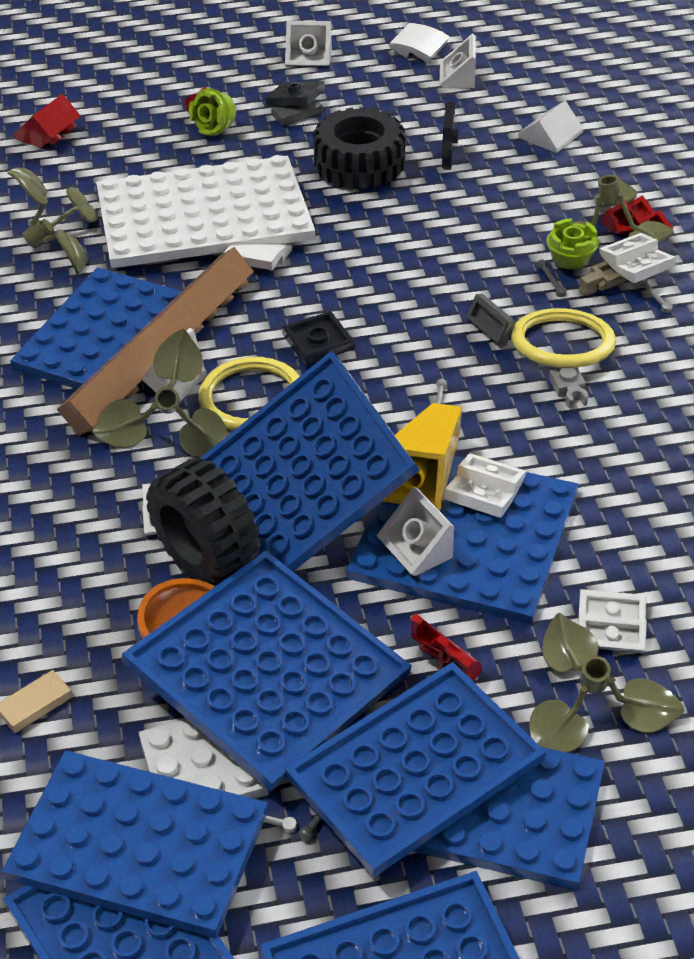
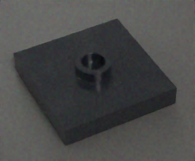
M324 81L282 82L265 98L266 106H308L325 90Z
M447 102L445 106L442 141L443 170L452 169L454 143L458 144L459 129H455L456 102Z
M332 311L282 326V335L305 366L320 361L331 351L335 355H339L355 349V341Z

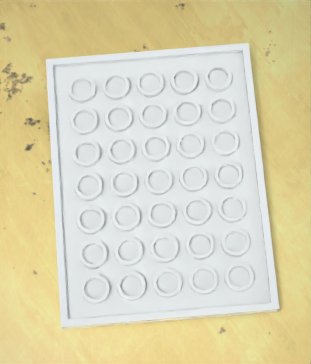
M275 155L267 159L253 158L245 162H226L223 165L215 166L203 165L193 169L180 168L171 172L163 173L158 171L149 175H130L127 178L120 179L107 178L96 182L111 268L222 253L230 245L285 244L316 239L314 225L288 156Z

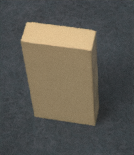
M51 670L0 702V717L14 733H17L73 698L72 691L54 670Z

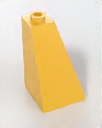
M432 403L395 434L420 471L383 499V502L401 504L413 487H416L438 510H441L445 488L447 487L460 435L462 407Z

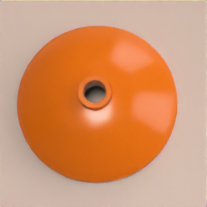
M180 578L168 580L153 587L143 597L138 608L137 625L141 637H146L215 586L197 579Z

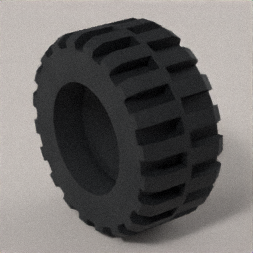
M351 107L346 108L344 111H335L333 115L328 114L313 132L314 166L318 174L328 183L332 182L337 187L343 186L350 190H353V188L366 190L369 187L374 189L380 187L381 184L386 185L392 179H396L404 169L405 129L395 116L392 117L390 113L385 111L380 112L379 109H366V107L353 109Z
M193 458L151 482L146 494V500L148 501L146 506L151 516V524L155 527L159 541L163 543L165 551L174 559L177 567L183 569L185 575L190 579L201 580L216 586L257 557L260 547L258 525L254 522L255 516L253 511L247 505L248 501L243 494L241 495L236 483L226 476L227 473L221 468H216L215 463L211 461Z

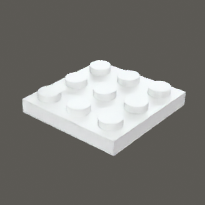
M187 719L138 732L149 772L253 799L269 795L268 789Z

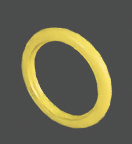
M551 308L531 312L516 322L511 333V340L515 348L524 357L546 366L559 368H578L599 363L612 353L616 345L614 331L601 318L590 313L566 308ZM567 321L585 325L595 330L602 337V343L598 348L586 353L562 355L543 351L532 346L526 341L525 332L530 327L543 322Z
M244 357L231 360L213 369L204 378L198 392L200 408L210 409L222 418L226 428L234 431L249 418L233 417L223 413L214 405L212 392L221 380L237 372L261 370L281 376L290 385L300 377L297 372L287 364L271 358Z

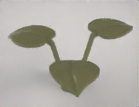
M19 167L10 170L7 174L18 181L34 202L41 205L35 217L29 222L31 226L23 232L26 242L31 247L37 248L42 243L46 244L50 240L57 238L72 263L76 274L80 273L88 262L86 251L74 236L67 235L65 231L58 229L55 234H52L54 231L53 227L77 210L85 221L94 223L98 220V214L95 209L88 204L86 197L78 189L69 187L66 193L74 207L51 223L46 219L39 220L48 204V199L45 197L47 195L45 186L32 171L26 168Z
M606 175L598 180L599 192L594 197L596 206L591 222L594 227L597 225L600 206L612 207L620 204L630 228L633 230L629 237L642 233L657 239L658 243L674 234L672 228L660 222L646 221L639 226L635 225L625 201L627 203L632 202L637 197L636 190L615 175ZM573 221V223L586 224L585 221Z
M181 329L170 335L160 345L153 361L156 375L162 379L171 378V382L156 392V403H153L143 415H140L138 405L127 399H118L107 405L93 429V434L101 441L116 447H131L139 444L147 435V428L143 420L147 419L156 409L166 414L176 411L187 422L180 429L179 440L183 450L191 456L201 458L228 436V431L222 418L214 411L200 408L195 411L191 419L179 407L180 398L178 392L174 389L176 381H192L200 374L203 366L202 354L188 332L185 329Z
M557 613L550 622L543 639V658L549 668L557 673H567L573 668L577 673H581L580 684L582 687L571 710L566 703L560 700H546L535 707L530 716L529 731L530 737L539 746L567 753L577 750L588 736L589 724L586 719L576 713L588 692L593 694L600 693L607 686L610 687L616 700L624 703L620 711L624 723L630 729L639 733L649 734L662 730L680 717L685 708L674 694L649 679L636 678L629 680L624 687V696L621 695L615 684V678L609 677L611 672L610 664L603 657L597 656L599 648L594 635L585 627L571 621L561 613Z

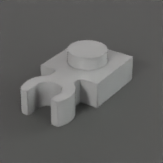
M563 367L549 370V380L558 397L566 395L565 403L568 408H573L574 400H580L584 406H587L588 392L585 390L586 382L578 368Z

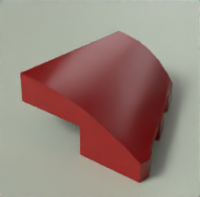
M643 195L630 203L625 201L635 225L639 226L646 221H655L673 229V226L662 211L655 212ZM620 204L606 210L600 220L613 233L630 234L633 231Z
M415 613L410 619L411 638L419 642V649L439 659L440 670L454 662L474 681L482 671V664Z

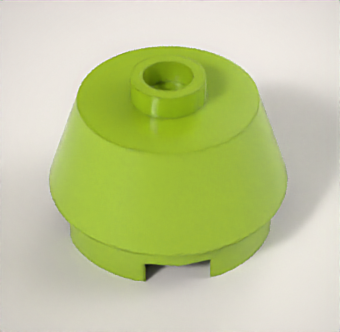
M206 88L198 92L195 100L190 102L189 117L199 128L198 132L209 136H216L232 125L236 117V107L229 95L212 88Z
M571 218L554 223V228L546 239L554 263L565 269L585 267L599 246L596 228L587 221L585 225L573 223Z

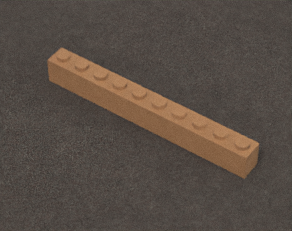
M233 247L219 256L56 409L78 435L88 430L93 433V429L107 405L124 397L129 399L139 390L137 385L141 381L145 383L141 378L153 365L156 351L170 335L181 329L187 331L189 328L194 329L195 334L204 327L202 324L204 320L209 321L219 313L217 309L219 305L222 307L234 298L232 294L234 291H240L249 283L247 278L254 271L236 248Z

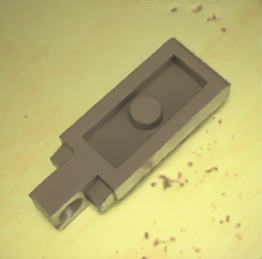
M604 261L592 266L590 272L580 277L581 281L578 290L586 296L595 293L598 289L602 291L627 281V279Z

